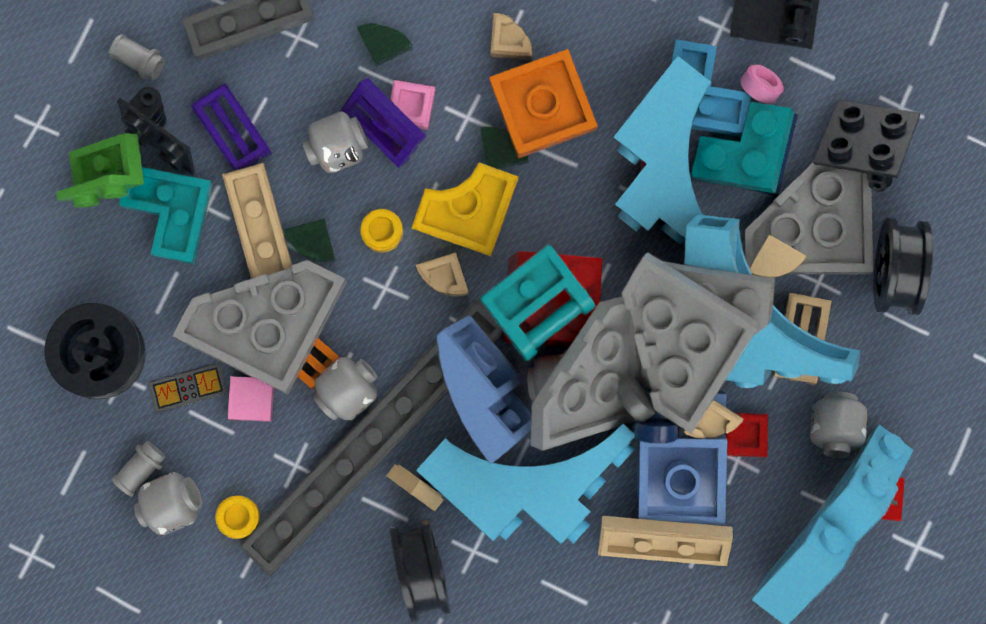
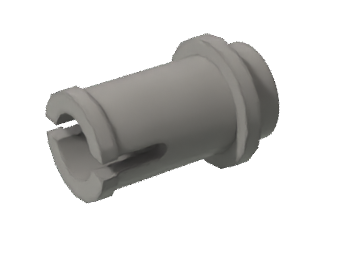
M123 34L115 38L109 50L110 58L116 59L139 72V77L144 80L148 78L155 80L165 66V58L161 56L159 50L155 48L149 50Z
M146 441L142 446L137 444L135 446L136 453L124 465L121 471L112 478L113 483L128 496L132 497L155 469L161 470L164 467L162 461L166 458L165 454L149 441Z

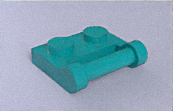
M550 244L543 247L478 298L510 339L518 353L526 361L537 354V347L580 313L586 315L596 307L593 300ZM564 289L569 295L570 300L525 335L518 325Z

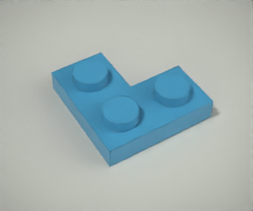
M675 39L671 63L679 56L711 81L717 46ZM710 86L698 106L692 129L742 137L751 96L747 92Z

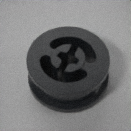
M895 218L885 219L877 243L874 266L873 295L877 312L885 313L890 307L907 308L909 315L918 316L922 312L928 295L933 259V239L929 222L918 221L915 227L898 225Z
M85 303L70 308L56 319L47 334L44 354L50 374L61 387L84 398L102 400L120 395L136 382L144 367L146 348L141 331L128 316L109 305ZM94 323V328L81 333L76 338V341L91 347H97L98 345L100 348L117 355L118 347L111 338L112 332L118 330L124 342V356L119 368L108 378L97 381V375L100 372L111 369L115 362L99 356L93 358L91 355L74 348L72 349L73 357L80 365V369L76 374L68 362V346L72 337L80 328Z
M429 519L422 520L421 527L400 532L397 526L391 527L390 537L396 570L411 622L419 621V614L441 609L444 615L451 613L444 570Z

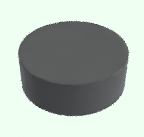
M630 378L618 387L617 395L619 400L636 420L646 422L657 413L654 410L651 396L637 381Z

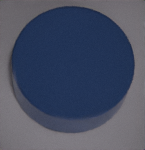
M650 418L646 422L636 420L634 437L638 441L646 443H672L678 439V425L669 419Z

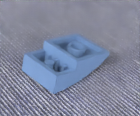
M468 315L443 329L437 335L439 358L453 404L475 444L490 464H492L531 431L532 413L513 392V389L524 381L523 377L474 319Z
M645 389L647 393L650 395L652 389ZM719 390L714 400L726 407V393L723 390ZM658 412L651 417L668 419ZM678 426V439L675 442L656 444L637 440L638 519L725 525L727 438L725 434L713 438L705 437L699 439L683 433V428Z

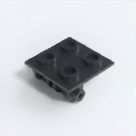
M735 0L730 37L812 49L819 0Z
M152 87L142 88L129 104L121 98L117 100L122 115L121 120L127 128L125 133L137 134L139 145L145 147L149 143L161 152L159 154L160 159L174 170L179 171L183 167L191 174L195 172L190 147L163 129L166 125V115L161 94L158 90Z
M838 100L813 163L819 166L867 173L869 187L874 191L882 192L885 188L891 186L893 178H898L918 124L920 112Z

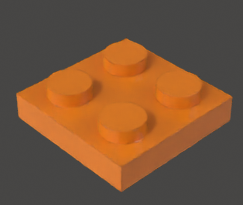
M568 49L489 77L490 86L518 158L596 131L598 128Z

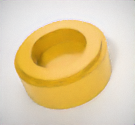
M373 210L365 216L361 223L362 239L366 246L375 252L385 253L392 251L400 244L403 238L402 223L399 217L390 210Z
M231 496L223 500L218 506L215 516L218 529L227 537L234 539L246 538L259 526L260 511L251 499L244 496Z

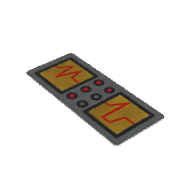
M219 363L149 382L155 412L157 413L227 393Z

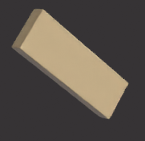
M261 163L222 174L251 279L292 268L291 257L265 165Z
M602 516L598 555L727 566L733 540V530L730 526Z

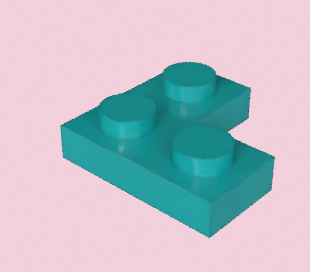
M750 102L741 142L700 136L691 177L695 181L776 193L794 117L793 110L789 107Z
M142 167L144 184L127 189L128 195L120 198L119 206L124 209L159 215L151 250L153 257L195 265L213 183L210 180Z

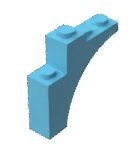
M679 56L675 58L613 138L621 143L616 150L634 165L640 159L646 163V166L616 202L615 205L622 210L618 217L635 231H638L641 226L649 231L660 218L665 222L661 229L676 242L682 244L686 239V226L697 214L703 215L692 188L688 153L693 120L698 106L712 82Z
M697 214L686 226L684 265L752 275L741 245L739 219ZM773 305L770 323L752 337L726 380L733 381V384L738 387L753 388L758 385H764L773 370L777 371L776 373L782 377L796 378L802 375L817 376L826 383L840 384L845 381H852L859 367L860 350L841 347L809 334L782 315Z
M622 424L610 437L579 456L550 465L534 467L490 464L489 461L466 453L445 438L416 471L493 542L499 535L505 541L523 522L517 516L523 510L560 545L566 539L574 544L590 526L585 518L591 511L578 499L584 495L590 500L606 482L601 476L602 472L611 463L619 468L635 450L629 444L634 438V433Z
M879 424L870 433L865 445L861 448L848 470L811 521L775 565L766 573L751 600L782 624H789L843 569L856 543L886 513L898 490V487L895 485L914 450L906 445L900 437L890 433Z

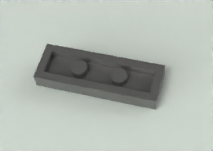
M234 0L182 19L194 56L197 61L308 23L315 20L308 0Z

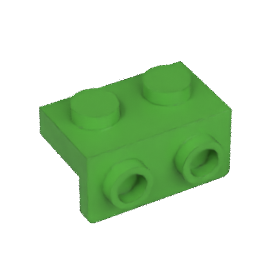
M123 133L70 151L69 158L73 186L57 191L56 196L57 201H73L76 208L92 207L100 204L99 198L101 197L102 199L122 198L128 195L127 189L143 185L144 180L137 134Z

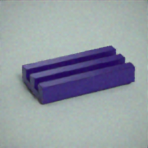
M369 78L359 82L341 108V111L345 112L350 118L355 116L358 118L364 134L398 168L408 162L409 156L417 150V145L426 138V135ZM357 103L373 118V120L357 105ZM385 131L402 147V149L385 133Z
M226 83L190 105L234 171L247 168L250 165L254 166L259 163V159L264 156L266 158L272 154L270 148ZM223 95L259 147L251 152L218 103L217 99ZM208 105L212 107L245 156L241 160H236L203 109Z

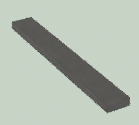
M478 300L456 321L458 322L470 315L494 344L504 335L503 330ZM437 341L239 545L269 576H272L449 392L439 358Z

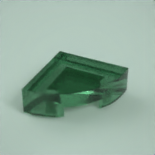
M368 23L357 27L358 33L376 67L413 49L409 39L402 32L391 27L378 25L377 23Z
M480 127L487 166L499 169L529 163L528 155L521 158L517 157L509 133L497 127Z
M325 219L284 229L288 241L302 256L317 262L336 261Z

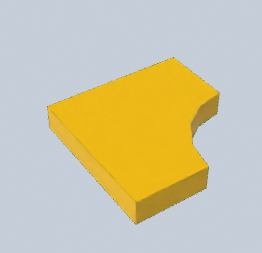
M478 163L472 175L457 187L442 191L425 189L411 228L492 256L519 176Z

